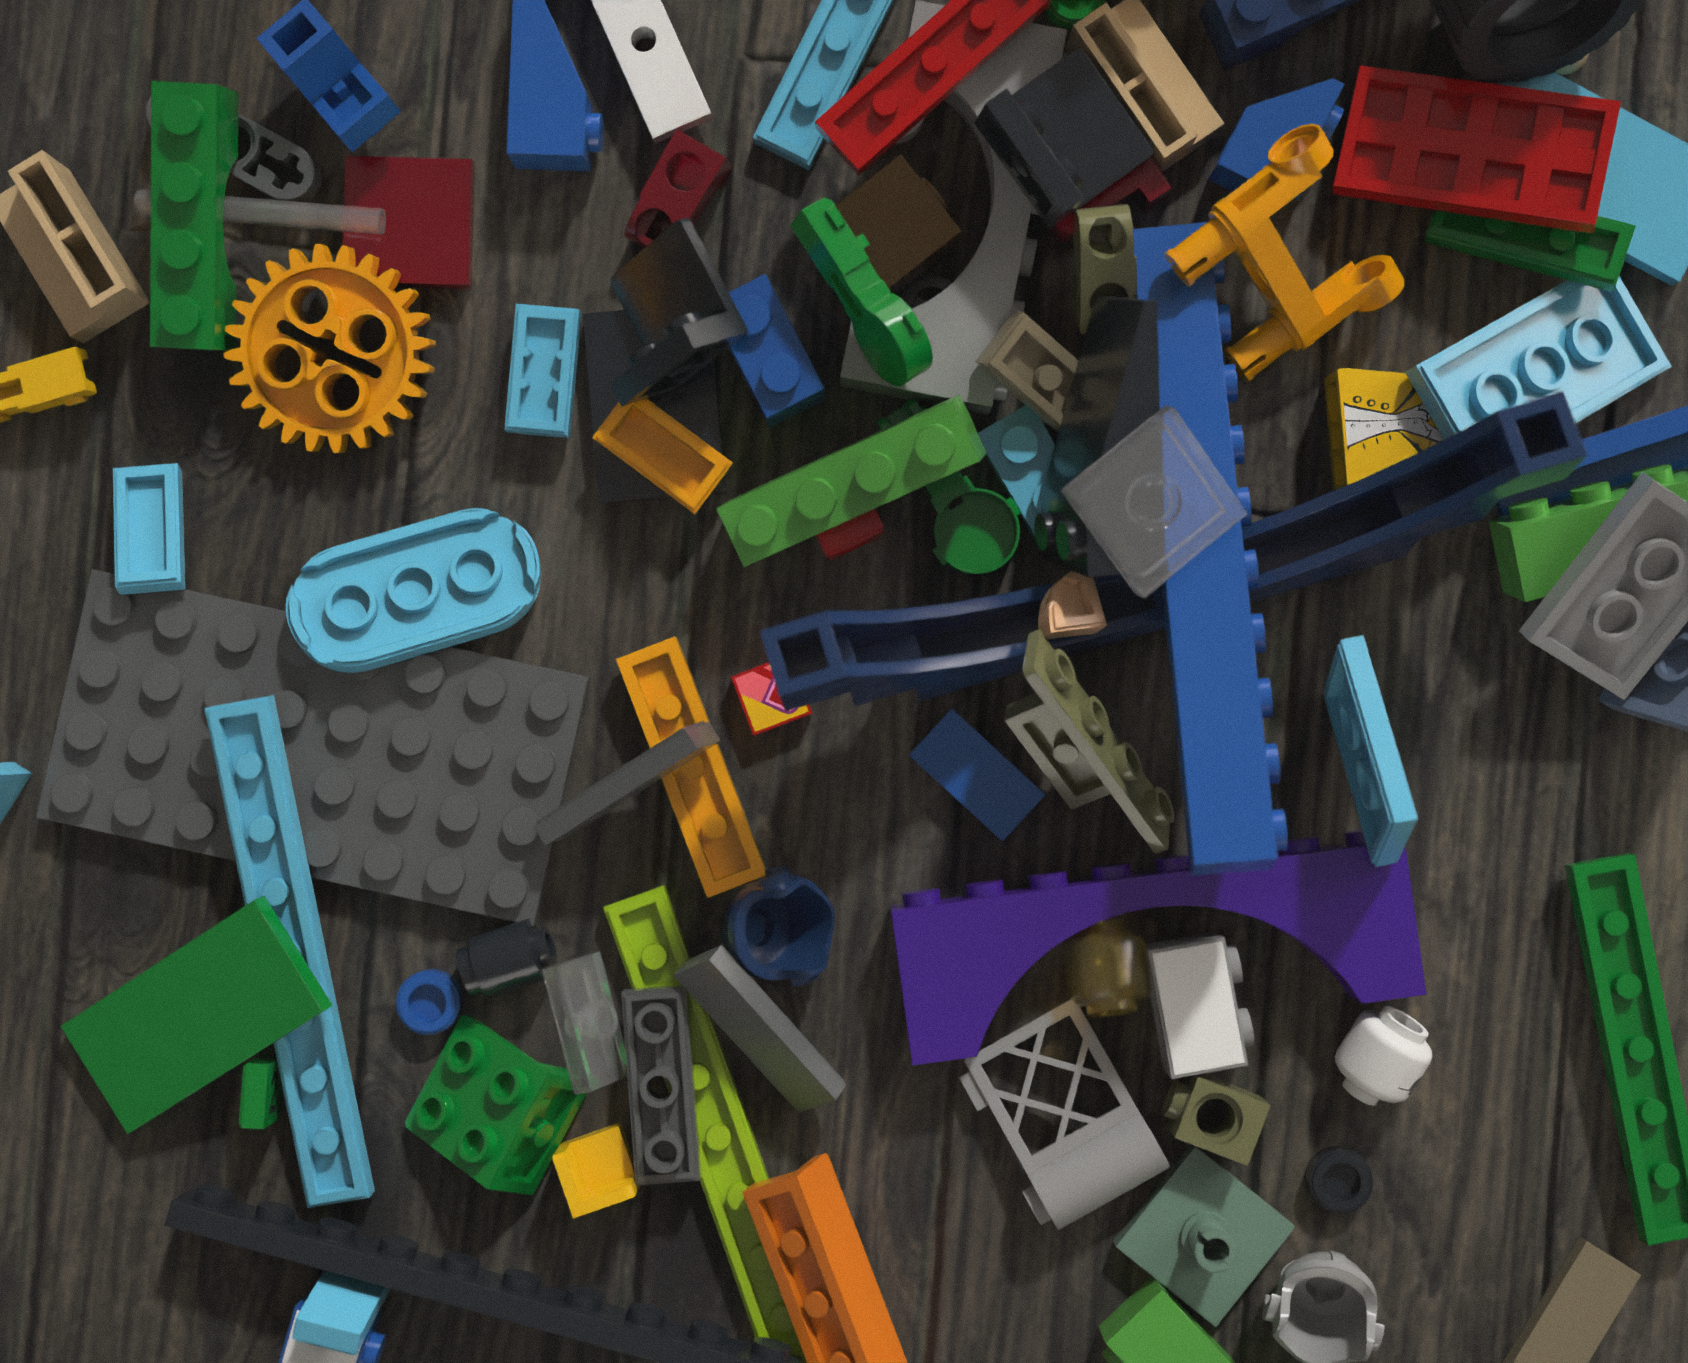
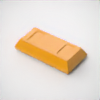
M648 399L621 406L620 402H618L592 437L694 514L697 513L733 465V462Z

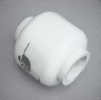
M1384 1006L1381 1012L1376 1010L1362 1012L1341 1042L1335 1055V1063L1340 1072L1346 1077L1342 1083L1343 1087L1356 1099L1372 1106L1376 1105L1379 1100L1390 1103L1405 1101L1431 1063L1432 1050L1426 1042L1429 1033L1414 1018L1390 1006Z

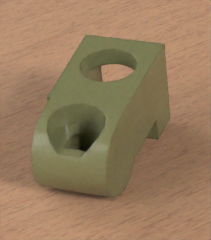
M1127 204L1076 209L1074 211L1072 311L1080 334H1084L1087 331L1096 297L1137 298V257L1134 256L1133 225L1131 212Z

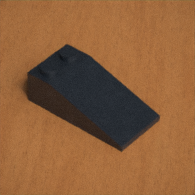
M1113 296L1095 298L1041 494L1042 513L1036 515L1034 532L1036 544L1039 550L1043 552V559L1086 577L1164 570L1157 300Z

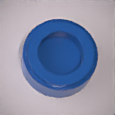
M426 969L410 976L403 982L396 997V1010L402 1023L411 1031L422 1035L437 1034L450 1027L459 1017L463 1007V994L460 985L450 974L438 969Z

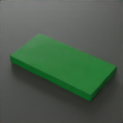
M262 896L61 1025V1028L126 1133L129 1134L333 1005L266 897Z

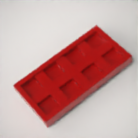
M1360 65L1335 175L1333 195L1593 234L1621 101Z

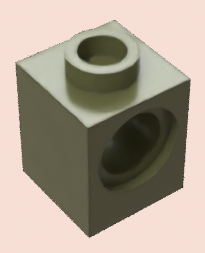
M1203 1073L1186 1076L1183 1082L1176 1079L1173 1081L1163 1105L1162 1115L1169 1118L1166 1128L1174 1138L1248 1166L1271 1105L1258 1094ZM1210 1099L1224 1100L1226 1104L1224 1120L1214 1128L1206 1129L1199 1127L1196 1121L1199 1107Z

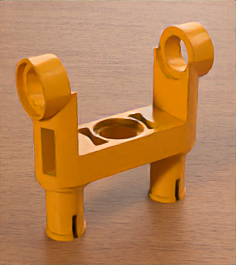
M1316 124L1302 125L1281 136L1268 151L1267 158L1270 162L1228 196L1212 206V211L1208 214L1210 220L1173 249H1169L1164 253L1167 262L1170 264L1174 262L1170 266L1172 270L1188 287L1192 286L1195 280L1233 251L1239 257L1269 308L1266 312L1267 320L1234 345L1224 349L1226 358L1229 360L1233 359L1229 363L1235 364L1236 372L1247 383L1288 350L1293 349L1296 352L1300 349L1305 350L1355 311L1369 312L1382 308L1394 300L1404 287V278L1391 256L1383 254L1366 258L1356 265L1350 261L1311 291L1269 217L1322 177L1320 170L1329 163L1333 156L1332 146L1322 128Z

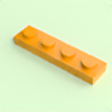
M676 636L616 659L650 748L683 727L702 721L705 723L710 722ZM718 743L662 778L707 898L766 876L765 864Z

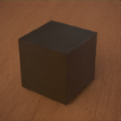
M899 155L835 205L855 237L864 234L870 244L865 249L869 262L880 279H883L891 293L898 297L920 278L929 274L957 252L961 229L953 221L948 205L928 180L924 177L919 178L902 155Z

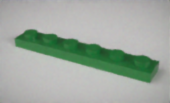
M1623 853L1566 864L1564 866L1639 1240L1650 1246L1688 1238V1115L1636 856L1631 853Z

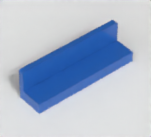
M1688 405L1582 439L1588 456L1566 479L1501 498L1495 504L1499 517L1509 515L1508 506L1519 501L1547 498L1548 504L1571 498L1570 489L1582 484L1608 481L1610 487L1632 482L1631 473L1642 468L1656 465H1671L1673 471L1688 467Z

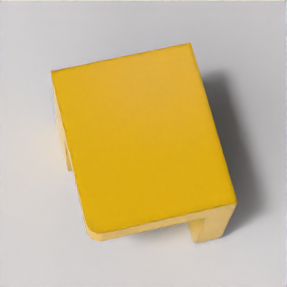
M621 1122L564 1141L552 1156L573 1219L631 1199L636 1196L640 1185L635 1183L634 1158Z

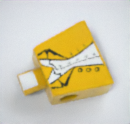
M1341 368L1336 369L1324 378L1333 491L1359 481L1444 440L1406 373Z

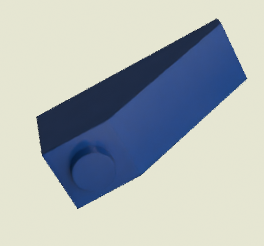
M513 0L507 155L516 169L591 172L592 152H602L603 148L602 113H593L586 90L545 0Z

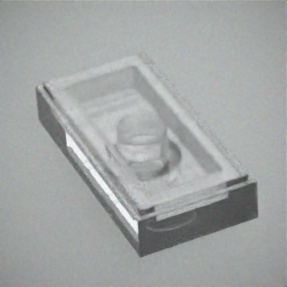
M600 951L585 954L542 969L574 1095L592 1092L627 1077L625 1044Z

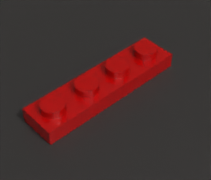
M951 0L815 121V129L859 176L1051 5L1052 0Z

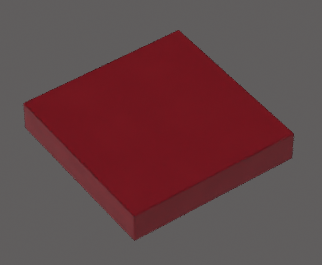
M345 156L342 245L354 248L356 267L369 253L379 258L377 277L391 268L401 273L396 287L472 289L474 161L472 159Z

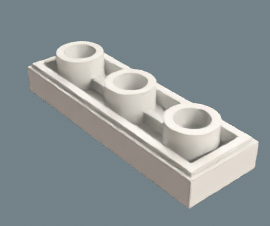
M591 0L655 144L672 137L676 129L684 132L712 119L711 111L661 0ZM643 38H650L656 42L651 50L645 52L636 50L635 45Z

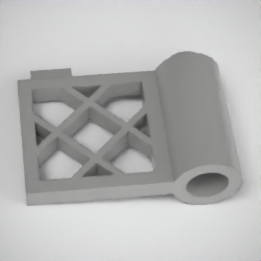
M1075 998L1070 999L978 1052L977 1057L964 1059L969 1072L960 1076L959 1079L977 1111L989 1105L1026 1171L1032 1185L1022 1192L1040 1225L1052 1220L1057 1229L1061 1230L1170 1168L1163 1151L1137 1109ZM1067 1016L1071 1017L1082 1037L1076 1065L1039 1054L1046 1028ZM1037 1034L1032 1052L1014 1047ZM1088 1049L1101 1072L1083 1067ZM1003 1052L1030 1059L1021 1095L995 1089L982 1064ZM1037 1061L1073 1071L1064 1108L1027 1098ZM1081 1074L1107 1081L1120 1105L1098 1118L1071 1111ZM1000 1098L1018 1103L1014 1121H1012ZM1025 1105L1062 1116L1055 1142L1032 1155L1018 1132ZM1069 1118L1087 1123L1064 1136Z

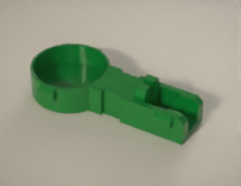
M821 198L802 209L790 226L829 287L834 290L843 304V309L852 321L857 343L871 367L882 379L896 387L903 386L930 369L933 362V353L928 335L914 311L900 297L891 293L883 279H880L872 267L869 257L865 252V249L870 244L864 234L855 237L830 199Z
M912 397L898 410L876 421V426L881 431L927 408L925 405L919 406ZM959 471L922 487L930 498L928 504L937 515L933 529L935 548L932 549V552L942 567L948 565L951 569L964 575L982 576L1000 569L1013 556L1020 539V524L1017 516L1022 514L1012 497L1005 499L994 491L975 488L967 475L962 477ZM960 497L963 502L950 510L948 505L954 499Z

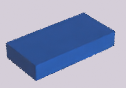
M952 708L909 754L917 764L1002 842L1045 796L1035 784Z

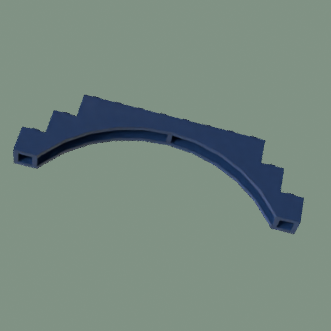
M1564 391L1496 411L1437 444L1359 481L1286 511L1251 523V526L1241 527L1244 550H1255L1258 563L1259 584L1258 589L1248 590L1250 603L1403 558L1419 538L1481 520L1503 497L1566 479L1588 455ZM1160 570L1094 577L1107 626L1095 634L1047 640L1054 650L1061 649L1068 657L1165 629ZM1054 583L1005 594L940 605L893 610L825 611L761 630L760 633L776 688L785 711L849 692L854 706L911 689H915L918 701L920 702L1023 671L1028 634L1039 629L1038 616L1040 606L1045 594Z

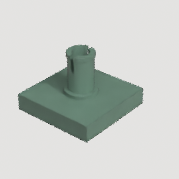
M1190 1144L1113 1242L1125 1255L1217 1327L1295 1226L1199 1147Z

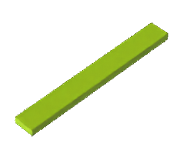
M662 885L604 906L608 923L632 989L682 985L673 975L691 957L666 886ZM688 992L702 1174L700 1182L755 1337H766L781 1341L791 1347L790 1354L801 1356V1363H807L742 1193L753 1183L767 1180L769 1176L714 1021ZM663 1077L668 1092L671 1093L672 1085L667 1078Z

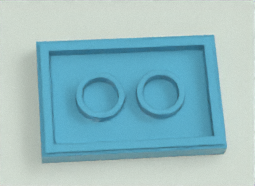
M1364 636L1341 639L1336 648L1323 690V697L1371 864L1374 863L1375 867L1398 863L1418 817Z

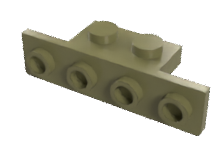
M1040 629L1029 633L1023 674L1036 693L1008 704L1004 721L1071 810L1111 794L1155 854L1168 850L1170 823L1174 821V810L1168 795L1161 787H1153L1142 771L1140 759L1133 746L1128 742L1122 743L1111 729L1102 703L1095 696L1088 697L1076 680L1073 665L1066 653L1061 649L1054 650Z

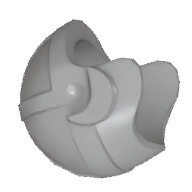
M1332 1250L1313 1252L1291 1261L1284 1266L1280 1273L1276 1293L1271 1295L1265 1294L1262 1319L1272 1323L1274 1339L1302 1363L1366 1361L1372 1351H1378L1385 1330V1325L1376 1323L1378 1309L1377 1292L1373 1283L1355 1263L1339 1252Z

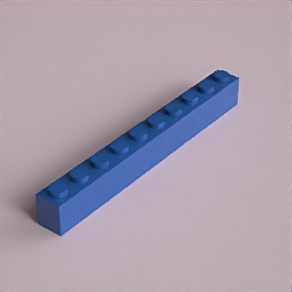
M1207 222L1133 229L1134 256L1137 257V298L1157 300L1164 566V570H1160L1190 876L1272 870L1278 859L1277 851L1287 850L1288 845L1284 810H1272L1270 784L1280 783V763L1276 743L1265 744L1262 718H1272L1273 701L1269 678H1258L1255 656L1258 653H1265L1266 639L1262 613L1251 614L1248 590L1258 589V563L1255 550H1244L1241 527L1251 526L1252 513L1248 487L1237 488L1235 465L1244 464L1245 449L1242 426H1230L1228 404L1237 403L1238 384L1235 364L1224 365L1221 343L1231 342V319L1228 304L1217 305L1215 284L1224 283V259L1195 280L1192 286L1188 287L1170 267L1174 262L1171 264L1167 262L1164 255L1167 250L1173 249Z

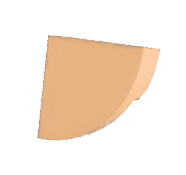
M1070 571L1047 591L1042 600L1038 616L1039 629L1047 639L1095 634L1107 626L1094 577H1086Z

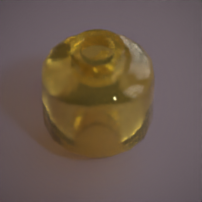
M1106 920L1085 928L1084 936L1075 938L1066 945L1064 958L1068 994L1076 1005L1086 1007L1088 1017H1113L1135 1013L1138 1011L1137 1002L1149 996L1152 985L1146 954L1147 946L1144 939L1136 933L1122 931L1121 921Z

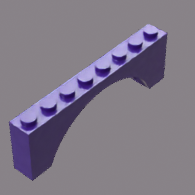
M1360 829L1344 832V844L1321 847L1319 836L1288 839L1287 850L1277 853L1278 859L1272 870L1190 876L1188 854H1179L1155 858V870L1131 873L1130 863L1123 862L1091 867L1093 878L1067 881L1066 871H1056L1028 876L1030 887L1004 890L1003 880H990L966 884V896L941 899L939 888L902 893L903 904L890 906L912 1065L977 1057L985 1032L998 1007L1014 984L1035 962L1053 947L1089 926L1124 913L1152 907L1179 905L1211 907L1234 911L1267 922L1297 940L1313 953L1334 975L1346 994L1362 1004L1427 995L1406 846L1398 863L1375 867L1374 863L1371 864L1363 832Z

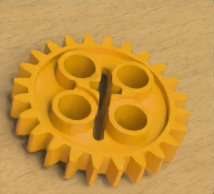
M315 244L312 262L310 263L302 251L294 248L290 249V269L288 270L279 263L268 260L265 265L271 281L266 284L259 280L248 278L246 283L256 298L252 303L234 300L232 306L245 316L244 324L227 325L224 330L228 334L241 339V347L225 352L224 358L242 362L244 370L235 374L229 379L230 385L250 386L252 392L241 404L243 409H256L264 406L266 411L259 423L262 429H272L283 422L281 441L286 444H293L305 432L306 450L311 452H319L326 436L333 453L346 452L348 435H351L359 448L371 447L370 428H374L383 437L393 436V426L388 417L393 414L401 419L411 420L413 414L404 403L407 396L426 398L428 394L421 386L414 382L416 374H430L435 371V367L419 360V352L435 347L436 341L418 337L416 330L431 320L430 315L419 312L410 313L408 307L415 302L419 293L411 288L396 293L394 289L401 277V273L398 270L391 268L377 277L379 268L378 257L368 253L356 267L354 248L344 245L338 251L335 262L332 260L328 247L323 244ZM320 289L324 292L328 301L327 313L322 320L311 324L303 315V300L311 291ZM377 317L383 322L387 335L382 347L375 352L369 353L360 343L359 333L365 321ZM287 321L314 337L334 340V345L338 349L380 367L382 371L381 376L374 378L347 362L327 359V354L323 350L281 332L279 328L280 323ZM292 347L300 356L301 367L297 376L286 382L279 376L276 370V360L283 349ZM344 375H350L354 378L359 387L358 401L348 410H343L337 406L333 398L334 384Z

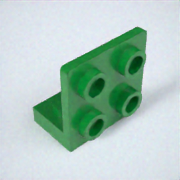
M462 1015L407 1116L405 1126L486 1189L533 1195L553 1159V1154L562 1142L593 1082L575 1070L537 1062L476 1018Z

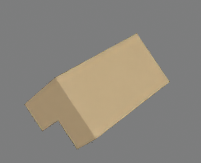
M1123 0L1112 9L1106 2L1073 25L1066 45V51L1072 53L1076 49H1082L1152 147L1153 154L1151 157L1161 172L1220 132L1225 123L1140 0Z
M41 150L8 170L15 185L0 194V222L70 337L85 343L150 303L67 167Z

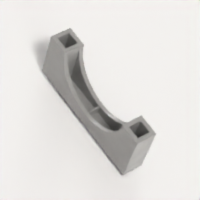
M916 0L909 37L945 5ZM1030 23L945 99L966 121L982 150L989 175L990 212L983 240L965 270L940 294L912 308L928 335L933 353L932 366L901 387L889 384L876 373L866 360L857 343L851 321L840 375L841 387L906 400L913 397L917 402L931 405L940 404L960 394L968 412L986 416L989 415L993 400L1005 402L1008 389L975 361L1014 310L1024 312L1025 302L1013 299L1018 275L1029 278L1031 275L1037 240L1026 238L1030 214H1039L974 123L983 106L990 99L1006 88L1011 95L1070 54L1063 51L1067 34L1066 29Z

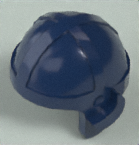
M781 866L765 870L766 878L742 886L733 896L725 914L722 939L726 950L750 976L765 980L791 979L793 987L801 986L818 978L819 973L828 965L835 922L834 908L824 893L810 880L795 874H789L787 867Z

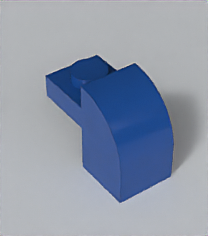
M301 0L256 38L351 152H354L370 137L376 135L383 126L401 112L389 95L358 61L333 28L308 0Z

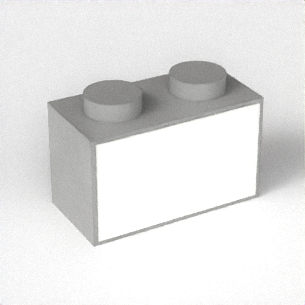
M1216 932L1140 945L1162 1068L1171 1079L1247 1066L1248 1060L1245 1047L1254 1046V1032L1247 1008L1238 1009L1234 984L1242 983L1243 974L1236 946H1226L1225 937Z

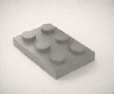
M1642 472L1524 623L1519 632L1531 643L1625 700L1688 621V502Z

